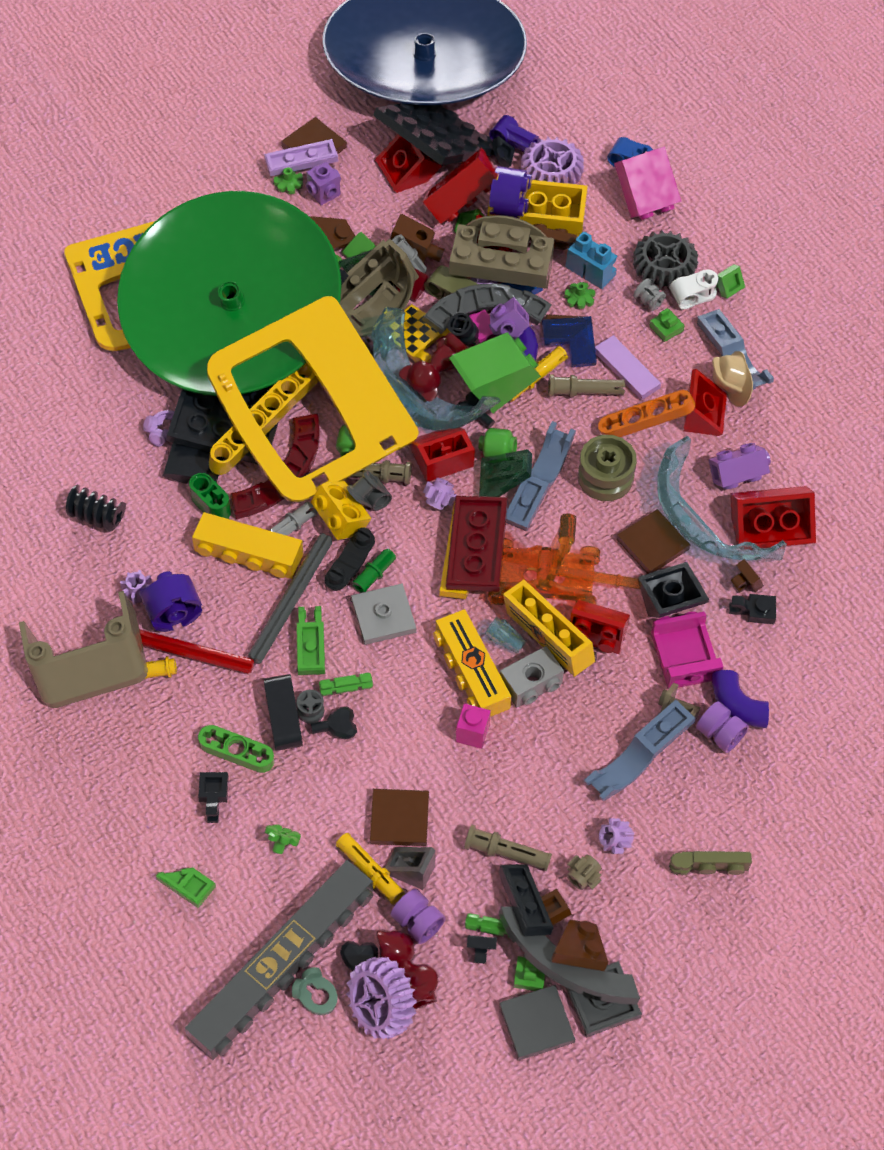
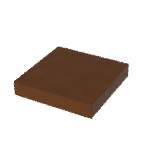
M316 117L281 141L284 149L330 139L333 140L337 154L347 148V142Z
M658 509L619 533L616 539L647 574L667 565L688 551L691 546Z
M373 789L370 844L427 847L429 791Z

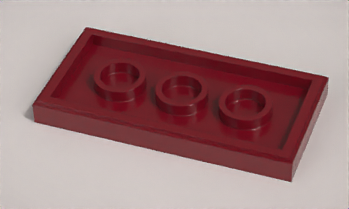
M455 496L446 590L500 592L508 507L507 497Z

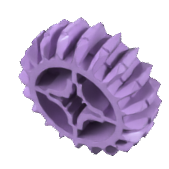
M558 136L555 140L547 137L545 141L539 138L537 143L531 142L530 147L525 149L521 158V170H527V174L532 175V180L576 184L579 183L584 171V159L580 149H577L574 143L568 144L567 139L560 141Z
M373 957L361 962L350 973L351 980L347 982L350 991L346 995L350 998L351 1002L348 1006L352 1007L354 1012L352 1017L357 1018L358 1027H364L365 1034H372L374 1039H390L402 1034L413 1023L412 1016L416 1014L413 1005L417 1001L412 995L415 989H412L409 984L411 978H406L404 975L405 968H398L397 961H390L388 957Z

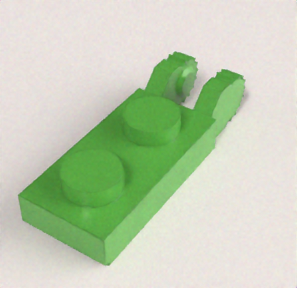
M315 606V622H305V607H298V675L325 674L324 622H322L321 606Z

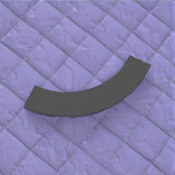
M478 284L458 289L456 292L443 297L430 308L421 320L442 334L448 327V322L454 314H469L476 311L493 310L498 304H504L514 297L529 314V320L538 325L552 304L531 292L510 288L509 285Z
M500 908L498 914L509 938L513 943L516 942L525 952L524 957L546 976L577 993L582 994L586 992L598 996L602 1001L618 1004H638L640 996L632 974H618L552 963L551 958L556 946L545 935L524 936L513 908Z

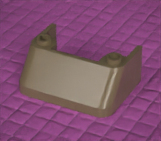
M124 591L118 592L123 616L113 618L106 624L104 629L106 641L54 656L53 650L48 643L38 641L24 621L19 622L25 659L39 695L48 707L59 708L138 684L146 678L148 667L136 612Z

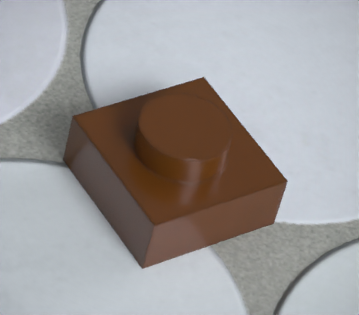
M557 889L541 897L552 925L572 915L570 908Z

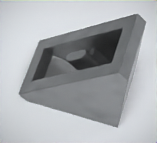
M395 847L385 868L390 872L391 877L424 890L435 867V850L432 847Z

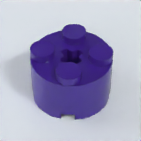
M497 166L495 173H499L498 180L493 179L489 207H493V209L489 213L495 216H511L520 219L528 210L529 199L525 198L527 189L531 188L532 175L527 174V170Z
M170 571L163 572L157 576L155 582L142 589L139 593L148 617L157 631H173V626L179 623L183 627L187 626L202 613L201 600L189 575L172 574Z

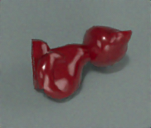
M449 332L447 335L439 338L437 350L432 355L429 363L420 360L412 365H407L400 370L399 377L408 382L409 386L417 393H420L426 401L431 402L437 397L438 387L441 383L439 372L454 369L455 366L449 358L468 348L455 335Z
M377 931L380 957H388L390 961H397L398 968H405V977L411 978L409 984L412 989H415L412 995L417 1001L413 1008L418 1009L437 1002L435 991L438 986V975L427 964H413L411 962L415 956L414 942L411 936L400 931Z

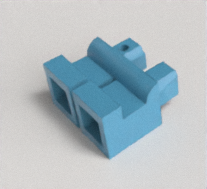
M584 231L568 249L565 267L582 278L585 276V280L603 289L616 275L617 268L613 267V264L617 259V255L612 253L611 247L605 243L597 244L592 241V235Z

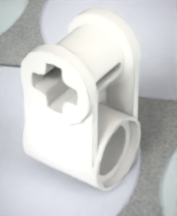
M707 269L675 279L669 288L679 308L685 310L713 300L717 294L715 286L718 283V275L714 271Z

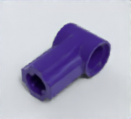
M509 115L502 116L489 132V137L492 141L499 136L508 144L523 152L526 148L530 147L531 142L537 143L539 136L519 127L517 121Z

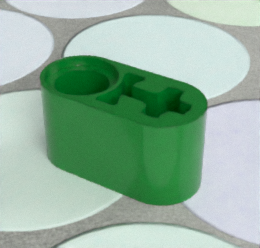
M197 473L193 475L189 481L193 503L202 512L229 519L231 509L228 494L208 474Z

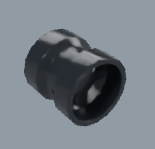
M457 313L450 318L448 322L449 331L463 342L464 345L473 344L477 340L479 329L468 314Z

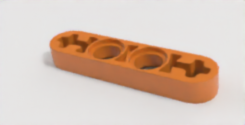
M679 390L608 414L599 421L598 429L602 435L623 437L688 415L694 410L695 401L690 392ZM664 407L662 413L653 415L655 409ZM640 415L637 422L629 423L633 416Z

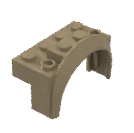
M486 216L475 219L467 225L458 224L449 261V274L546 289L549 286L552 271L554 238H548L532 224L511 216ZM480 231L479 238H478V244H477L476 241H477V237H478V232ZM531 237L532 241L530 250L527 251L529 238ZM502 246L517 250L521 253L493 250L489 248L486 249L483 247Z
M390 238L386 242L382 240L347 272L348 278L341 286L340 305L361 338L368 334H375L377 329L381 327H388L405 309L410 300L414 283L419 278L407 254ZM388 281H392L400 289V292L397 291ZM383 283L381 287L378 289V291L367 302H365L360 307L354 309L378 285Z

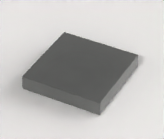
M619 961L607 965L605 969L607 972L624 974ZM566 988L586 1038L639 1019L642 1016L638 1004L606 1002L600 1000L598 996L586 992L580 994Z
M556 985L499 1003L518 1061L575 1043V1037Z

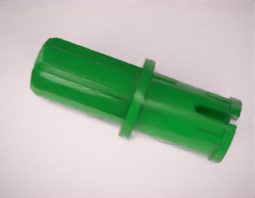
M383 550L372 563L368 562L365 565L364 571L351 582L357 592H366L377 579L383 577L382 573L396 559V555L392 550Z

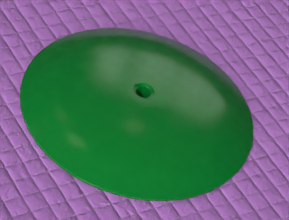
M225 191L212 193L189 200L162 215L141 235L133 246L122 269L118 285L117 302L120 324L125 338L135 355L159 378L186 391L217 396L207 375V364L213 354L325 296L334 297L340 304L341 273L336 254L327 236L318 224L299 208L279 198L258 192ZM229 295H235L231 299H226ZM282 342L237 365L231 370V374L240 393L246 394L272 386L279 380H284L306 364V361L290 342Z

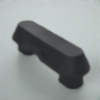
M368 528L358 529V532L352 536L339 558L326 573L324 578L325 584L331 590L339 591L343 589L365 562L368 553L375 544V537Z

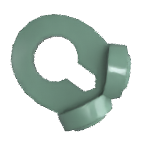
M313 967L305 970L302 973V979L297 978L292 985L293 998L299 999L303 1007L315 1015H327L335 1009L338 1000L336 989L330 981L322 976L319 968ZM313 985L317 990H325L329 994L327 1003L323 1005L315 1004L312 1001V993L307 990V986Z

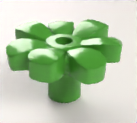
M285 168L283 174L274 177V185L277 186V190L280 192H284L287 189L288 194H294L295 188L301 189L303 186V175L301 173L296 174L291 168Z
M586 282L573 283L570 285V289L565 290L564 297L568 299L567 305L569 307H574L577 304L578 309H584L585 304L589 307L594 304L595 290L588 289V283Z
M269 825L265 829V833L269 835L268 839L275 842L272 849L275 853L283 854L285 846L288 844L298 846L301 834L297 831L292 832L289 828L282 829L281 825Z

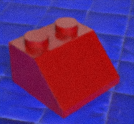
M399 134L395 136L375 159L394 192L397 193L427 183L442 167Z

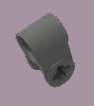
M368 470L363 472V476L355 484L347 486L348 492L357 502L376 511L386 507L392 500V495L379 478Z

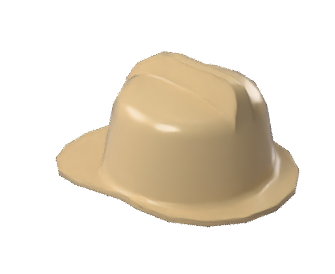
M735 351L731 355L714 357L712 359L714 383L727 392L729 400L733 405L743 407L748 403L753 391V380L744 354L741 351Z

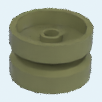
M600 435L590 439L583 446L578 469V483L582 490L591 498L600 501H614L623 498L630 491L634 483L637 459L632 445L625 439L615 435Z

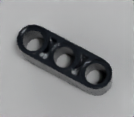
M291 674L263 678L275 751L303 747Z

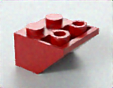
M456 425L419 436L413 443L409 444L426 482L474 467L475 449L465 429Z
M578 600L572 609L570 622L593 643V647L599 648L605 653L613 652L620 654L628 629L630 614Z

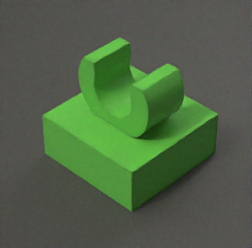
M733 264L717 274L718 283L716 287L719 288L721 297L729 298L745 288L740 266Z
M668 308L659 312L658 316L651 319L649 327L664 342L683 332L685 326Z
M518 956L514 988L531 991L543 989L545 974L525 957Z

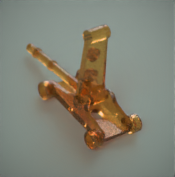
M566 513L561 515L560 527L550 547L542 548V546L536 545L531 548H514L512 540L504 539L500 592L488 591L487 599L491 604L505 605L503 594L522 580L529 583L544 598L574 600L575 604L578 600L597 605V598L592 595L593 582L640 589L638 578L595 572L594 565L599 564L601 553L596 547L585 546L580 549L579 554L569 553L572 544L575 543L577 517ZM528 570H533L537 572L536 579L528 581L524 578V573ZM555 576L565 577L562 583L554 581Z

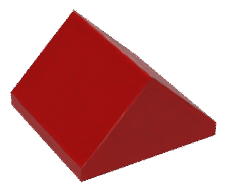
M695 368L692 370L688 392H690L695 401V408L690 414L685 415L683 431L715 436L723 435L727 393Z

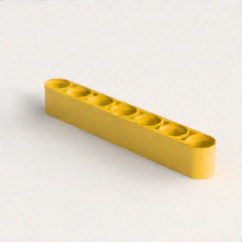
M307 363L284 380H279L249 409L265 435L319 382ZM299 375H306L307 378H303ZM283 391H290L292 394H286ZM266 407H273L276 410L272 411L267 409ZM234 425L211 448L209 468L215 474L223 475L228 473L249 452L244 442L242 444L233 442V440L243 442ZM216 457H224L226 460L220 461Z

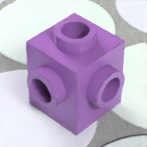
M324 162L307 171L306 188L316 201L323 205L340 196L341 176L337 169H333L327 162Z
M513 297L506 303L498 304L493 308L490 313L489 327L496 337L508 332L515 339L529 327V314Z

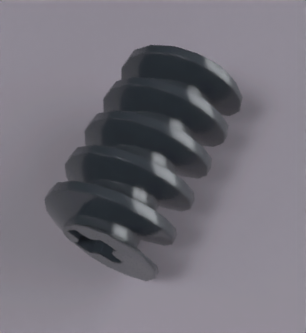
M77 484L68 494L66 513L68 516L76 517L80 521L85 520L88 524H95L98 528L104 527L106 531L110 532L121 522L126 510V503L121 502L116 507L117 500L112 498L107 504L108 497L103 494L98 500V492L93 491L89 496V489L85 487L80 492V485Z

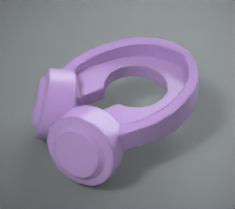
M165 410L158 412L154 416L149 415L146 417L143 429L145 432L150 433L149 440L153 445L162 446L166 442L168 430L158 429L157 426H161L166 419L172 420L175 411Z

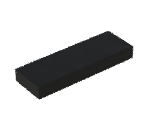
M501 865L498 873L523 935H551L554 927L528 865Z

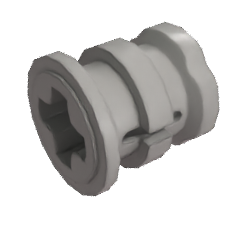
M647 278L636 288L633 297L635 299L641 298V302L644 305H649V309L654 311L664 302L666 294L663 291L659 292V288L656 285H651V280Z

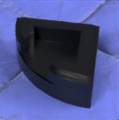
M497 136L492 141L494 154L502 167L509 168L512 165L515 148Z

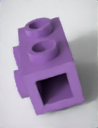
M755 443L743 444L739 450L733 452L731 450L718 452L716 454L717 457L708 459L713 483L724 489L735 488L739 486L738 483L746 480L747 482L758 481L762 479V475L770 473L769 465L771 460L769 453L765 448L757 446Z

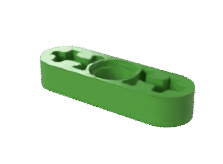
M215 725L205 726L199 732V744L206 753L259 773L267 772L274 766V753L268 745ZM216 735L217 741L212 740L210 744L207 743L206 738ZM240 743L244 746V750L242 753L235 755L229 752V747L232 744ZM266 754L267 760H262L261 763H258L257 757Z

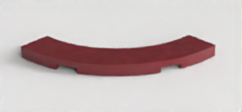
M318 413L293 418L294 437L292 448L288 457L283 462L298 478H302L309 473L318 452L320 441ZM269 479L248 489L231 493L235 519L260 513L285 499Z

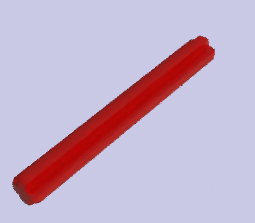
M139 629L143 646L247 674L253 670V659Z

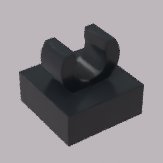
M468 935L467 947L475 948L474 963L486 964L487 949L496 950L497 938Z

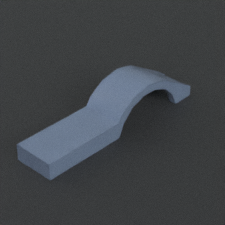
M720 309L698 316L697 324L717 348L721 356L731 355L735 351H741L744 354L752 376L753 389H756L757 386L774 382V377L767 369L760 373L754 368L748 358L744 339Z
M554 421L551 422L546 432L545 441L535 465L528 474H525L507 509L506 523L528 531L549 487L552 486L558 477L576 433L574 429H570L568 434L556 430L557 423Z
M674 700L634 735L629 746L616 760L601 770L593 771L584 779V782L588 786L592 784L600 793L599 798L604 802L633 783L658 754L695 723V717L677 700Z

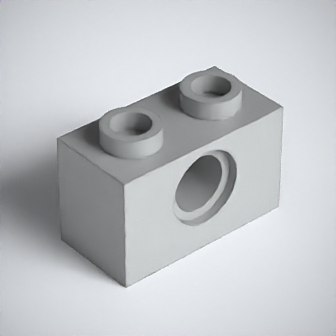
M547 646L500 670V676L516 708L523 704L529 705L533 703L538 696L547 691L550 693L557 690L563 682L564 670ZM536 677L539 680L530 681L527 678Z

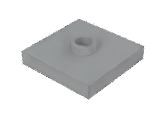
M403 583L351 595L365 645L416 633V625Z

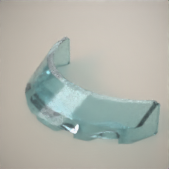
M386 307L372 329L371 339H374V359L417 427L440 431L459 428L474 421L501 402L498 397L483 396L476 406L455 405L438 397L431 402L426 401L420 393H417L409 386L408 382L399 377L400 370L407 365H411L404 341L405 311L401 308Z
M686 436L667 448L658 470L657 492L667 519L685 539L709 553L725 558L762 562L783 559L787 545L784 540L766 549L760 548L751 542H743L732 546L724 544L680 496V473L684 461L689 454L691 439Z

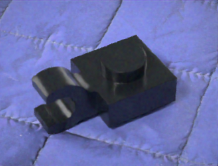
M749 594L748 600L742 596H732V603H729V613L733 615H748V622L774 624L776 621V596Z
M200 772L198 798L199 803L206 802L207 823H219V802H228V772Z

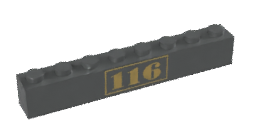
M346 860L185 1027L187 1038L212 1060L218 1055L223 1056L231 1048L232 1040L239 1033L244 1034L251 1027L254 1021L253 1018L260 1011L265 1012L272 1005L273 997L280 990L284 991L291 985L294 975L300 968L306 969L311 964L314 954L319 948H325L331 943L337 929L340 926L344 928L350 923L356 909L359 906L364 907L373 897V881Z

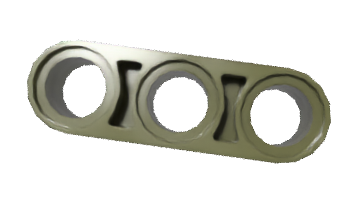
M445 266L437 267L424 283L426 291L439 300L456 292L458 289L478 285V283L465 276L449 274V268Z

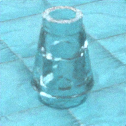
M498 617L493 620L485 632V635L489 637V641L517 654L526 643V640L505 619L501 620Z

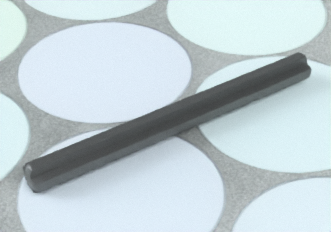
M322 533L318 536L248 653V657L253 659L254 663H262L332 545V538L329 535Z

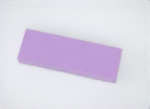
M332 139L264 154L270 177L283 174L285 168H291L294 172L319 166L324 162L328 164L338 162V155Z
M614 335L594 347V353L620 379L625 380V384L640 400L660 389L661 383Z

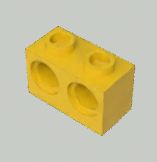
M345 481L321 484L311 500V504L337 540L352 538L359 528H366L372 519L362 504L357 502L348 492V485Z

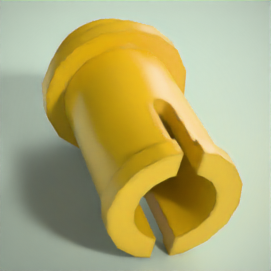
M166 656L164 660L146 662L148 673L145 679L167 675L168 678H172V675L177 674L175 658L170 659L169 656Z

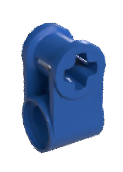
M619 137L610 150L607 160L615 167L614 163L653 149L648 145L632 141L629 138Z

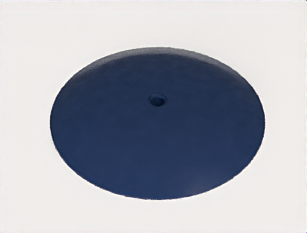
M346 0L332 13L323 32L325 56L335 72L346 82L378 98L416 105L461 102L496 89L510 79L519 69L527 48L526 33L520 19L500 0Z

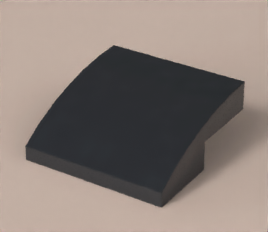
M172 443L162 476L187 484L190 478L197 473L208 474L216 483L219 475L213 473L209 468L210 452ZM216 457V459L223 461L224 457Z

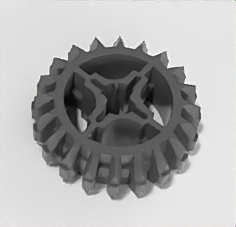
M661 230L659 234L651 232L650 236L644 235L642 241H638L633 253V266L636 269L637 276H642V281L649 278L651 285H658L659 289L667 286L670 290V284L675 279L695 274L698 266V254L694 244L689 243L688 237L682 239L681 233L673 235L671 230L669 233H664Z

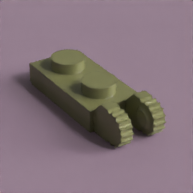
M679 852L671 857L669 870L674 875H687L691 870H699L700 874L705 875L714 874L716 871H727L731 875H740L745 873V871H749L752 864V856L750 852Z

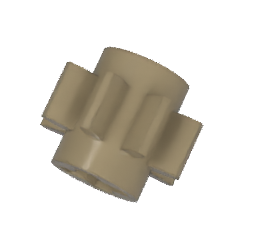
M586 854L580 858L578 855H575L567 864L569 866L567 878L579 890H583L587 886L593 890L601 881L600 877L602 875L599 872L602 870V867L592 856Z

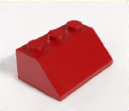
M480 148L426 192L423 203L440 224L446 220L448 223L459 215V209L463 206H466V208L470 207L478 200L476 197L482 191L487 193L491 190L493 179L497 180L498 174L495 173V169L485 151Z
M800 486L730 493L731 519L738 550L816 543L815 492L809 487Z

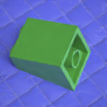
M508 332L456 353L449 358L471 392L492 413L496 412L541 377L536 370V367L539 366L530 353L527 356L524 353L527 347L519 337L514 339Z

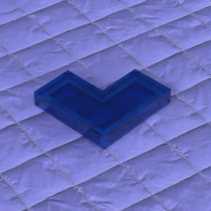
M591 316L542 320L544 346L569 344L571 367L596 366L597 360Z

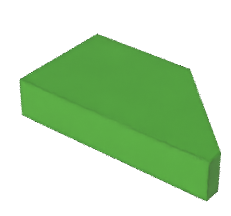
M193 867L171 873L159 872L156 875V879L196 908L202 905L216 887L215 882Z

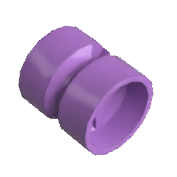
M717 701L702 715L696 725V729L707 738L715 737V744L725 753H728L742 740L749 729V725L737 716L730 717L731 710L720 701Z
M415 888L406 893L396 903L391 911V917L401 927H408V934L418 944H423L439 931L446 917L435 906H428L429 900Z

